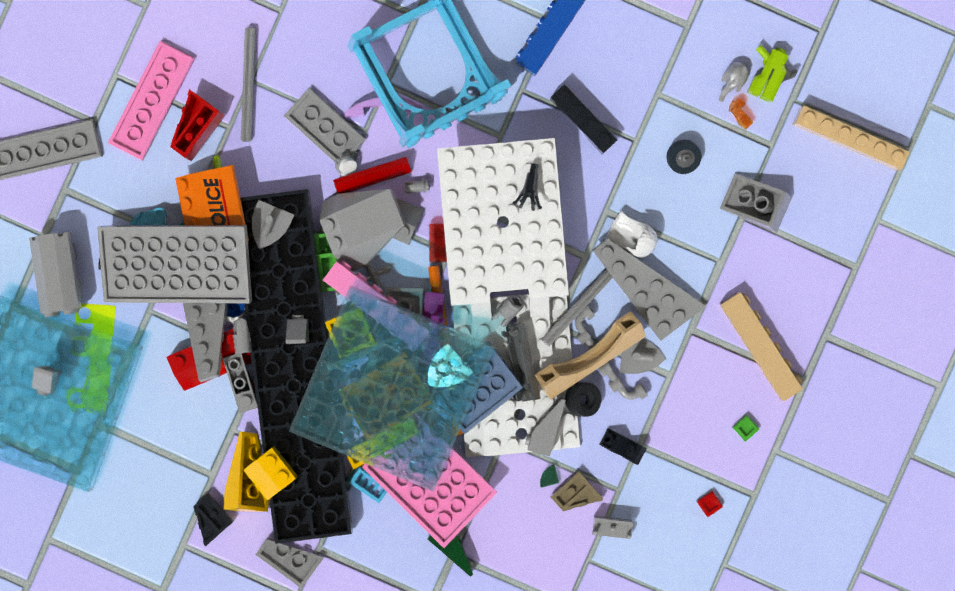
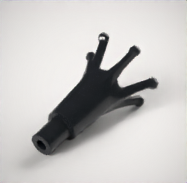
M531 163L523 189L518 198L513 201V204L516 205L520 200V205L518 206L520 209L523 207L527 197L531 200L532 211L535 210L534 205L536 203L538 209H542L537 192L538 164Z

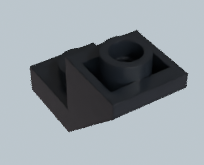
M607 428L599 443L602 447L636 465H639L647 449L610 428Z

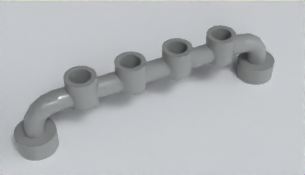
M587 305L576 317L575 326L579 332L576 336L582 345L586 343L589 349H591L596 344L583 326V320L586 317L590 320L595 317V314ZM608 362L598 368L603 377L607 375L611 380L608 384L614 393L618 391L623 398L628 400H634L639 397L643 400L648 396L641 383L634 386V392H628Z

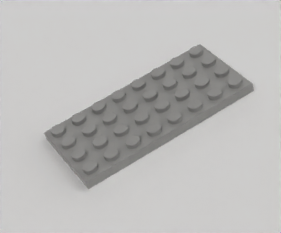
M106 225L97 227L104 302H252L247 225Z

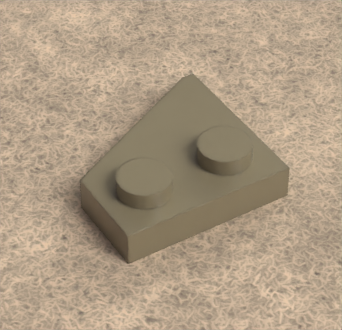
M579 471L550 496L563 512L603 500V497Z

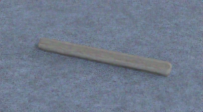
M253 27L245 28L241 119V141L250 142L252 140L256 30Z
M607 269L542 338L545 345L550 346L613 278Z

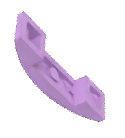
M373 98L351 107L344 114L346 118L365 116L364 108L383 107L379 98ZM401 98L409 105L422 109L421 104L409 99Z

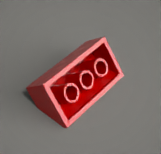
M231 329L223 333L222 358L235 355L234 330ZM192 346L166 357L173 375L184 391L207 382H200L198 379ZM242 353L246 365L252 363L251 353ZM221 359L220 376L227 373L223 359Z

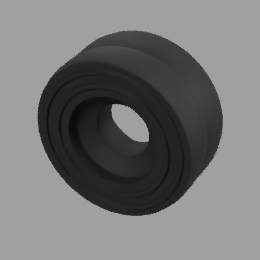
M577 382L568 388L565 403L567 409L573 415L589 417L599 410L602 400L601 393L598 387L590 382ZM583 394L586 396L585 404H582L580 401Z

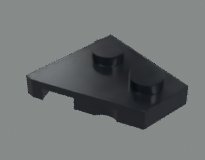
M209 493L193 506L205 547L234 522Z

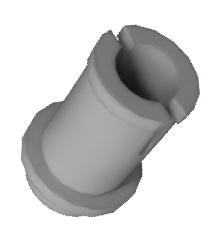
M422 178V180L405 181L407 194L430 191L428 179Z

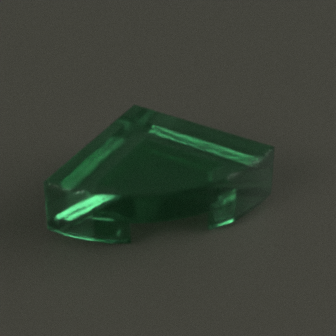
M554 464L548 466L542 473L540 478L541 488L559 483Z

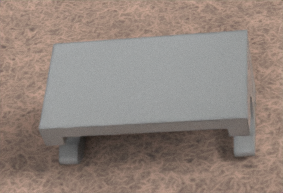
M594 515L592 535L631 539L633 521L630 519Z

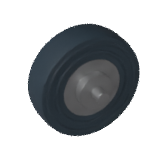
M682 139L674 142L669 147L666 158L669 167L674 172L689 174L698 168L702 156L699 147L694 142Z

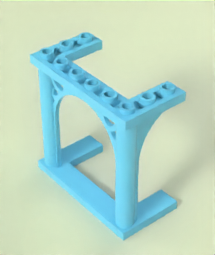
M431 0L374 30L367 26L352 34L347 45L350 52L354 51L400 136L398 142L402 148L405 146L411 148L418 144L421 138L424 137L426 140L435 135L434 131L440 128L443 131L451 127V122L458 120V122L463 121L469 117L468 113L475 111V113L482 111L486 108L484 105L489 102L493 105L501 101L508 93L507 90L511 87L508 79L500 81L490 71L452 0ZM437 9L463 58L466 75L463 88L455 100L442 108L425 110L413 107L399 97L370 43ZM473 75L474 81L477 79L478 83L470 82V77ZM476 87L480 91V95L477 97L470 96L467 93V88ZM466 97L471 102L464 101V104H462L460 100L461 98ZM446 108H450L451 112H446ZM405 110H411L412 112L409 116V119H407L406 117L408 114L405 112ZM418 113L422 114L424 118L423 124L415 126L413 123L414 116ZM433 114V115L435 116V119L433 120V118H432V119L429 121V124H427V123H428V115Z

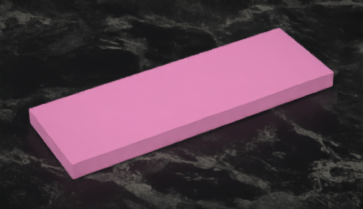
M159 41L108 143L143 161L195 58Z

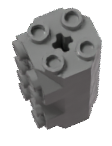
M71 232L29 237L40 314H44V317L59 316L61 311H63V315L79 313V309L82 308L81 298L83 296L81 282L77 278L75 265L77 255L75 244L72 242Z

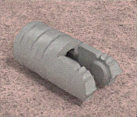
M517 295L509 296L492 315V318L495 320L501 315L505 318L501 326L505 327L524 307L523 300Z
M242 318L237 319L233 323L235 354L252 352L247 321Z

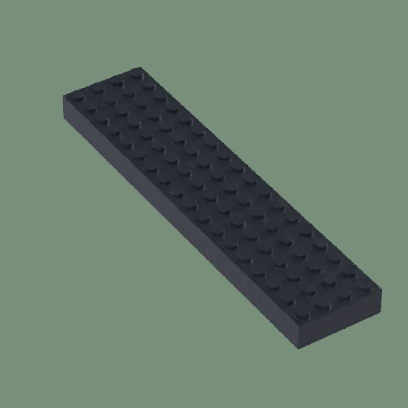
M304 189L242 197L240 199L249 239L248 250L252 302L244 303L252 345V352L250 353L263 454L275 446L298 476L269 499L275 544L349 535L353 533L333 370L328 371L326 364L331 362V354L316 256L310 191ZM258 200L294 214L286 233L276 242L260 249L257 246L252 231V217ZM292 315H304V319H309L308 343L286 344L287 320L292 319Z

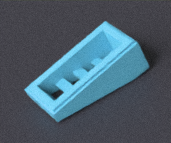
M361 466L354 469L347 478L349 484L377 503H380L387 493L382 487L378 494L374 495L381 485ZM360 473H362L361 477H360L359 480L356 482L355 480L358 478V476L360 475ZM366 477H368L369 479H368V481L365 483V485H364V486H361V484L364 482V480L366 479ZM373 481H374V482H375L374 486L372 487V489H371L370 491H368V488L370 487V485H371V484L373 483Z

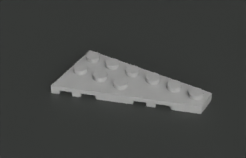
M608 238L592 249L660 341L706 307V305Z

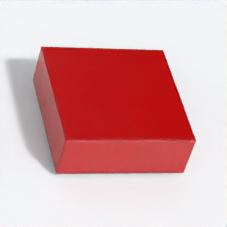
M710 491L696 501L707 518L723 508L713 491Z

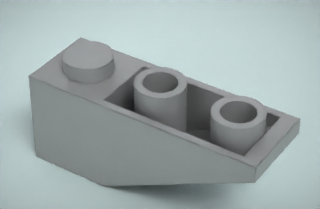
M242 353L222 358L239 414L258 408L255 387Z

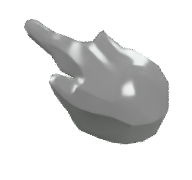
M734 62L724 72L721 82L726 81V86L721 89L720 102H723L726 95L736 87V92H739L746 83L748 69L743 63Z

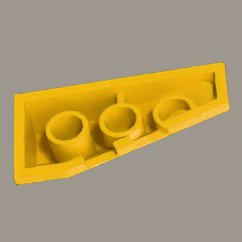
M239 432L224 492V510L268 512L269 499L266 500L244 471L246 467L262 456L258 436L255 433Z

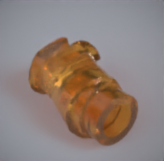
M737 98L736 101L733 100L730 103L728 110L734 115L738 125L747 130L754 122L741 109L745 106V102L741 98Z

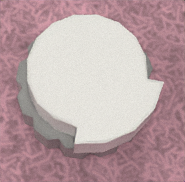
M345 153L336 159L335 169L343 177L356 173L357 163L353 156Z

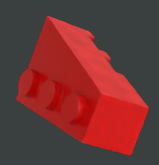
M189 89L185 107L183 106L182 116L179 124H177L170 147L184 158L192 161L225 115Z

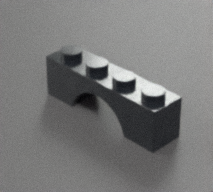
M565 84L550 97V100L583 132L590 143L602 155L617 141L609 130Z

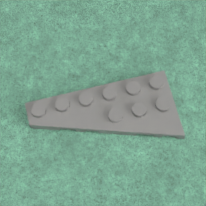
M183 303L198 379L200 382L220 377L221 348L224 341L223 330L224 324H226L228 303Z

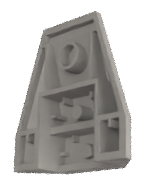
M392 189L336 194L323 201L320 223L333 256L339 262L344 260L352 266L351 271L368 265L406 225Z

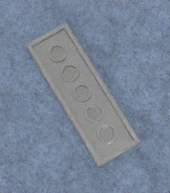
M86 120L1 140L0 181L102 157L94 120Z

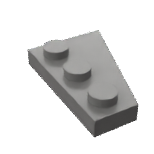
M266 539L255 554L301 589L324 559L322 556L281 543L275 544V541Z

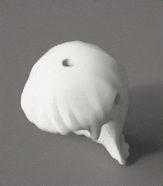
M620 211L614 219L606 236V239L608 238L628 253L640 258L651 254L658 240L657 234L651 226L628 217L623 211Z

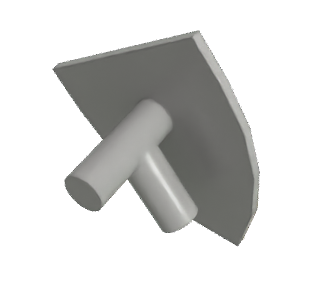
M258 200L252 217V231L258 248L269 246L279 240L289 228L294 214Z
M642 339L622 352L619 373L640 374L648 372L659 366L666 359L655 345Z

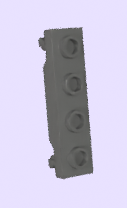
M520 323L506 326L507 331H502L501 334L509 339L507 348L512 371L524 386L516 394L515 398L516 400L521 398L523 402L541 399L525 324Z

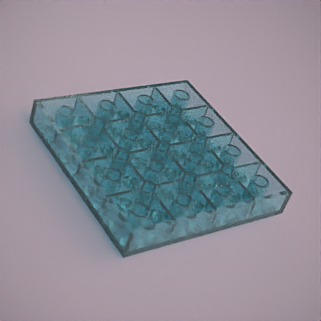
M350 286L289 432L434 492L495 346L354 286Z
M0 295V461L86 492L93 490L143 346L60 316L44 317V314H40V309ZM46 365L62 371L55 393L44 396L36 393L37 389L32 388L35 366Z

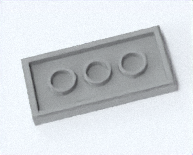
M308 88L284 115L285 118L334 162L342 154L347 153L352 156L367 140L311 88Z

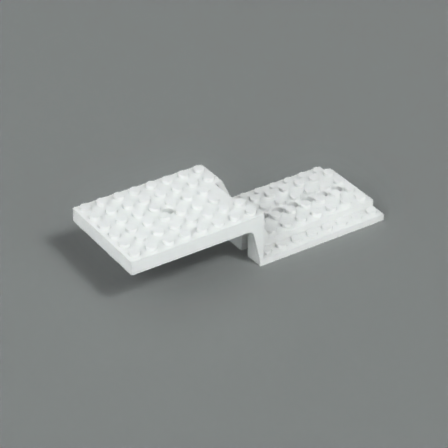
M555 138L438 148L437 155L456 352L465 360L486 342L490 341L512 370L507 348L509 342L507 338L502 336L501 332L507 331L506 326L524 323L535 374L550 364L572 360L569 326L550 346L545 345L542 341V338L568 311L567 295H569ZM531 163L539 165L537 171L539 175L537 192L540 205L542 206V209H538L536 203L534 211L531 210V200L529 197L526 198L521 209L518 207L520 200L516 205L513 204V201L518 198L523 189ZM501 216H505L509 220V224L505 228H501L497 224V220ZM528 289L529 294L517 295L523 300L524 307L516 315L517 320L514 324H507L505 327H502L501 323L505 318L501 315L495 320L492 318V315L509 296L490 297L491 292ZM537 381L541 399L523 402L522 399L516 401L513 397L510 398L468 433L464 434L466 457L532 452L527 450L528 445H525L526 437L519 439L516 436V431L519 428H524L527 434H531L535 426L561 398L565 399L568 389L550 400ZM566 403L552 450L580 447L578 417L567 409ZM517 409L525 411V417L521 420L514 417V412Z

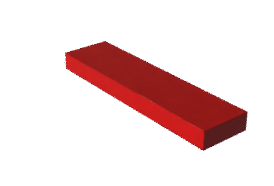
M403 157L334 179L333 182L338 194H342L412 172L407 157Z

